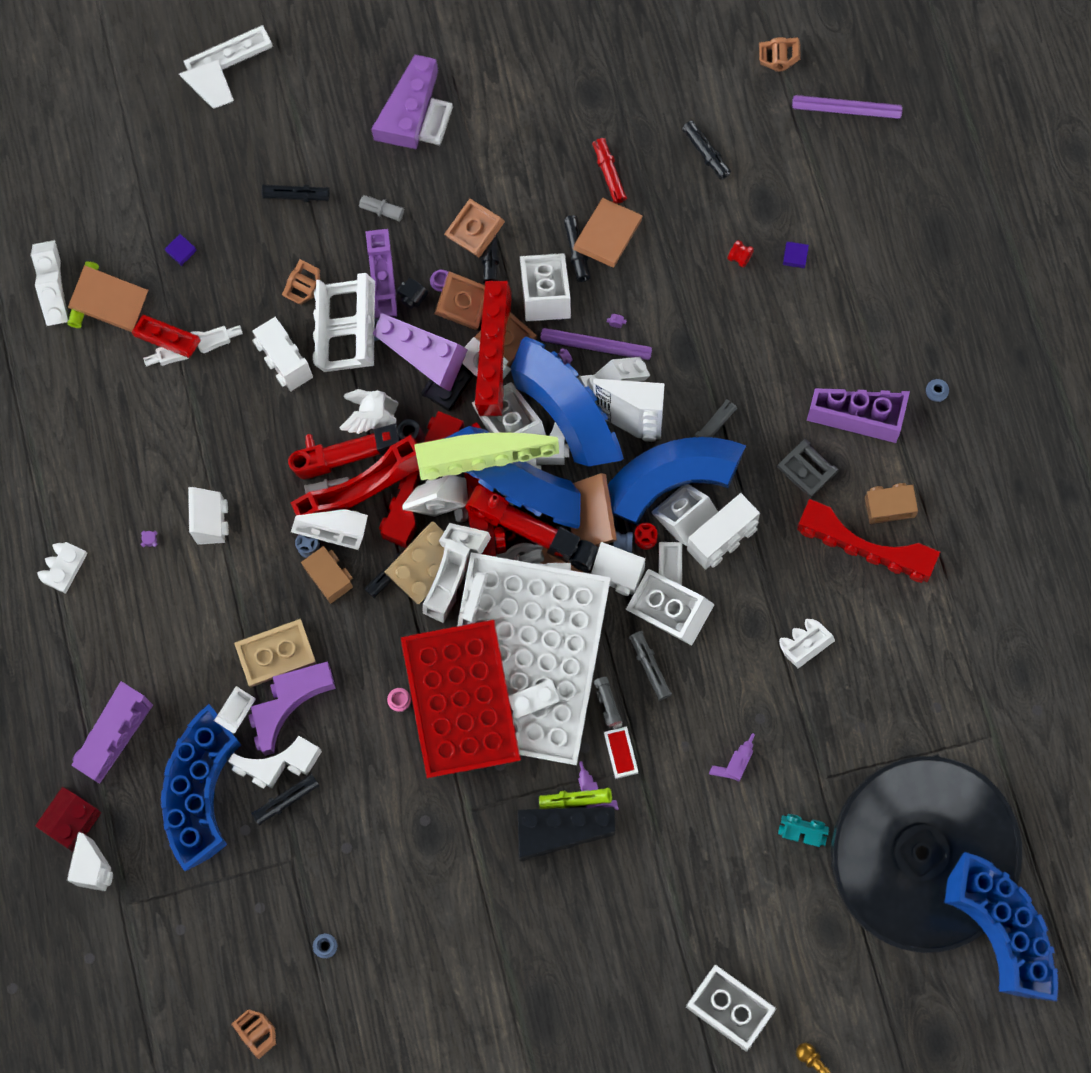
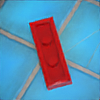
M142 315L132 330L134 337L187 358L191 357L201 341L197 335L146 315Z

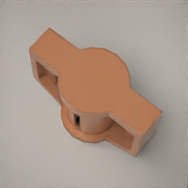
M780 37L774 38L769 42L759 43L761 65L775 71L788 69L800 60L799 38L786 39ZM792 47L793 57L787 60V49ZM772 49V62L770 63L767 62V50Z
M301 259L296 268L291 272L282 293L284 297L300 305L314 298V290L316 288V281L301 274L302 270L305 269L315 274L316 280H320V269ZM299 281H302V282L306 283L307 285L310 286V288H308L307 286H305V285L299 283ZM293 288H296L308 296L301 298L291 293Z
M248 1009L232 1023L241 1039L258 1059L276 1044L275 1027L263 1013ZM253 1017H260L246 1030L242 1029ZM270 1032V1037L259 1047H256L255 1044Z

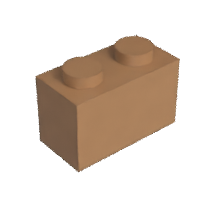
M899 483L893 485V488L884 489L882 486H877L867 491L865 503L869 524L915 518L918 508L913 485Z
M323 546L303 560L301 564L331 604L353 588L350 582L353 578L346 568L341 570L337 562H339V559L332 550L328 552Z

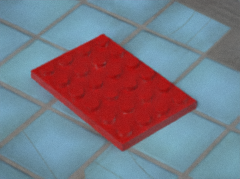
M495 620L400 637L426 777L431 778L521 761Z

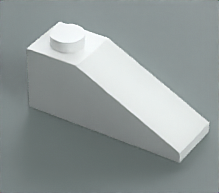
M346 509L297 515L291 532L358 550L364 535L368 515Z

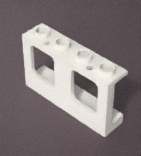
M367 273L358 274L355 281L327 285L320 280H316V288L314 290L316 309L314 310L315 331L313 332L315 342L313 362L315 366L323 372L374 366L375 280ZM356 292V315L330 319L331 296ZM355 334L356 356L353 359L329 361L330 338Z

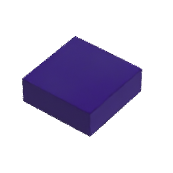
M181 234L164 249L181 266L197 251Z
M786 242L783 265L805 268L809 245Z

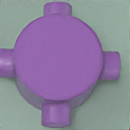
M612 314L610 318H607V323L612 327L622 328L623 324H626V320L621 315Z
M562 348L558 356L562 359L564 365L570 364L573 361L567 349L564 350Z
M142 531L141 546L156 547V535L158 533L156 531Z

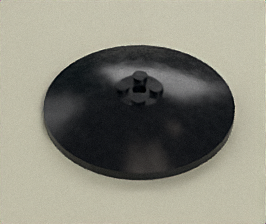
M914 756L891 762L866 777L850 794L835 824L831 845V865L835 884L843 903L854 919L866 931L879 940L903 950L921 953L943 952L964 946L985 933L971 916L961 909L945 903L948 878L963 853H969L993 863L994 867L1009 874V878L1018 885L1022 867V841L1018 823L1011 806L1000 790L986 776L956 760L935 756ZM923 845L926 848V856L918 859L916 849Z

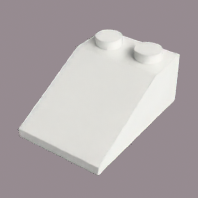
M565 253L520 256L525 320L539 321L571 318V300Z
M512 382L503 386L502 416H479L489 433L509 432L546 436L542 421ZM474 401V402H472V405H473L474 409L476 410V412H477V414H478V411H477L476 406H475V401Z
M648 569L626 610L692 646L714 604L690 589Z

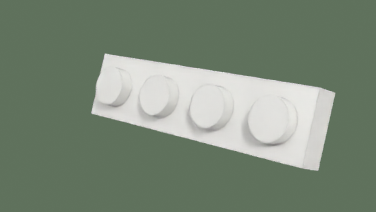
M262 25L184 60L187 70H191L218 60L223 70L273 46Z

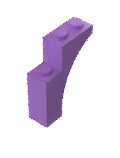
M328 662L273 676L274 684L270 686L273 697H278V699L251 706L252 714H249L251 727H256L258 735L254 737L257 750H261L265 756L274 754L277 736L282 725L300 704L317 694L336 689Z

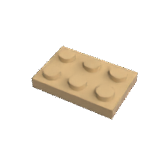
M432 521L385 571L416 604H420L428 595L438 573L444 553V547L439 542L444 531Z
M301 619L234 643L250 688L273 680V676L317 664Z

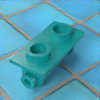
M794 814L782 815L781 823L785 824V826L780 825L778 834L782 835V838L799 841L800 833L805 834L803 843L820 847V845L825 846L827 837L823 836V834H829V827L825 826V823L818 820H811V822L803 821L800 816Z

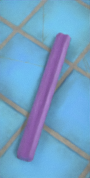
M798 95L793 97L792 102L794 109L901 118L902 106Z
M543 328L541 332V340L549 343L627 357H641L644 360H650L652 348L648 346Z

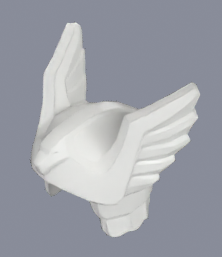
M357 389L344 395L346 400L359 404L360 407L359 411H354L339 427L341 430L359 434L370 429L396 424L394 413L398 402L386 395L385 392L378 390L370 392Z

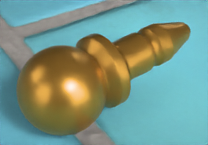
M802 1043L797 1047V1058L801 1062L806 1063L808 1068L813 1066L817 1072L831 1073L819 1060L821 1055L816 1053L813 1045Z

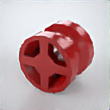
M737 240L730 250L727 260L731 262L736 261L740 267L744 268L750 260L754 248L751 246L746 247L742 241Z
M642 523L637 526L634 533L636 545L644 550L653 548L657 543L658 536L655 526L651 523Z

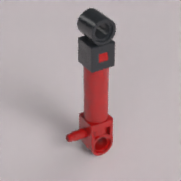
M411 419L401 422L398 427L396 424L374 429L373 434L323 447L322 444L315 446L313 436L307 434L305 436L306 448L293 452L288 459V465L300 479H310L330 473L331 468L380 454L383 456L390 446L408 437L409 433L414 431L415 434L412 437L418 444L424 443L425 434L419 424ZM303 462H306L303 467L299 468Z
M483 486L475 487L465 505L466 510L496 527L500 524L548 549V554L565 563L569 561L573 567L580 571L589 572L599 550L596 545L586 540H580L579 536L562 527L558 530L510 505L509 501L505 500L506 498Z

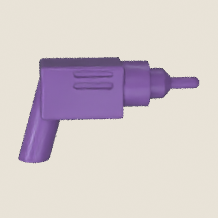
M752 733L749 740L745 741L743 745H740L738 751L734 752L727 768L712 766L709 775L731 778L739 782L753 753L752 740L755 734Z
M580 761L581 771L578 781L581 791L597 790V783L593 781L592 775H589L588 771L584 769L583 762ZM612 800L611 803L585 805L586 808L614 807V810H619L616 800Z

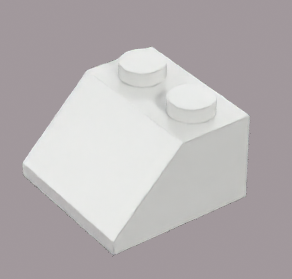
M446 475L440 479L427 480L425 484L414 489L404 502L403 510L435 517L464 507L468 502L466 478Z
M689 484L681 486L652 511V514L669 533L685 546L688 544V537L718 513L710 498Z
M188 487L189 532L197 545L225 543V535H228L229 532L228 522H224V513H228L227 499H224L220 492Z
M601 542L591 574L610 577L609 586L616 588V592L625 596L629 594L634 595L645 571V558Z
M78 833L67 881L78 887L106 891L107 886L111 885L113 879L111 867L94 840L83 833Z

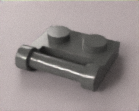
M805 438L778 464L777 468L811 499L838 473L839 469L827 462L810 446L811 443ZM804 452L820 468H822L825 471V473L821 475L800 454Z
M608 677L594 680L596 688H599V690H596L598 701L600 704L604 703L606 712H603L606 725L612 726L613 730L622 728V719L618 713Z

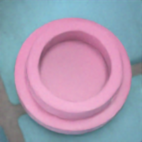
M396 688L389 693L387 702L392 710L401 712L410 706L411 696L407 690Z

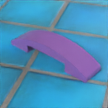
M388 229L366 231L371 278L375 280V319H379L381 313L390 317H397L395 282Z

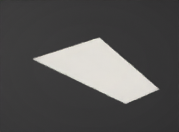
M218 60L179 74L212 108L234 101Z

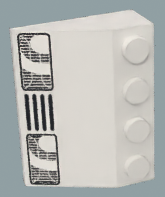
M594 378V394L598 399L595 403L608 416L607 421L637 438H642L644 441L654 442L656 439L661 440L664 383Z

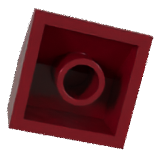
M62 787L35 827L74 852L78 833L87 835L102 812Z

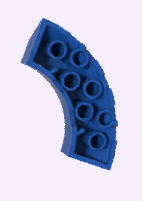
M528 337L522 338L510 368L517 390L523 391L534 398L551 415L566 439L574 462L585 466H594L623 460V454L615 432H610L605 421L608 419V416L596 405L595 401L598 399L590 387H584L578 380V372L569 363L564 365L562 359L558 357V353L555 351L550 353L544 349L545 344Z
M468 426L446 438L489 432L488 430ZM521 461L508 463L505 466H492L480 471L472 470L466 472L480 479L479 483L490 491H493L495 488L499 493L507 496L505 500L520 508L523 504L527 510L539 517L543 513L553 517V522L575 529H578L580 526L581 493L570 480L554 476L527 462Z
M693 437L673 440L645 451L624 466L609 482L608 490L612 514L638 525L641 517L658 497L675 488L691 483L714 484L729 488L746 445L720 438Z
M210 704L193 718L187 725L180 739L178 738L176 747L165 768L163 791L161 792L164 830L175 858L184 871L209 860L228 845L216 823L214 791L223 766L230 756L242 745L231 731L214 721L218 714Z
M963 853L948 878L945 903L955 906L971 916L988 936L998 962L999 992L1020 997L1057 1001L1058 972L1057 968H1054L1052 955L1055 951L1053 946H1050L1045 921L1041 914H1037L1031 903L1032 899L1022 887H1018L1009 878V874L994 867L993 863L981 857Z

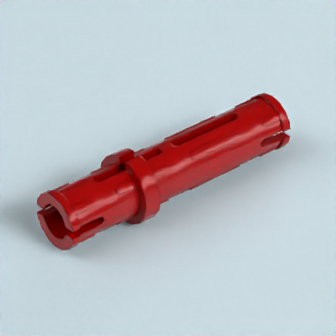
M597 139L592 143L598 158L597 164L602 168L613 203H622L627 199V196L614 165V156L609 152L606 139Z

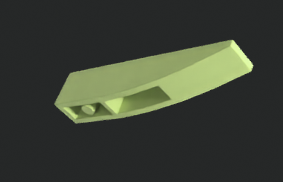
M480 433L414 444L421 480H434L441 476L458 475L472 470L480 471L487 467L505 466L508 463L526 462L534 458L551 457L554 454H559L558 437L527 433Z

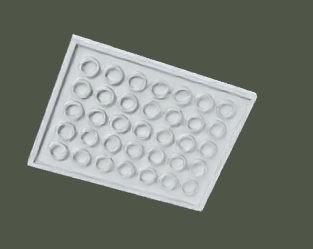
M471 552L462 603L464 599L468 600L470 591L467 590V586L471 576L475 577V574L478 573L487 576L474 622L462 619L463 614L460 613L457 626L494 619L509 696L552 679L561 700L517 719L512 710L520 755L577 765L611 578Z

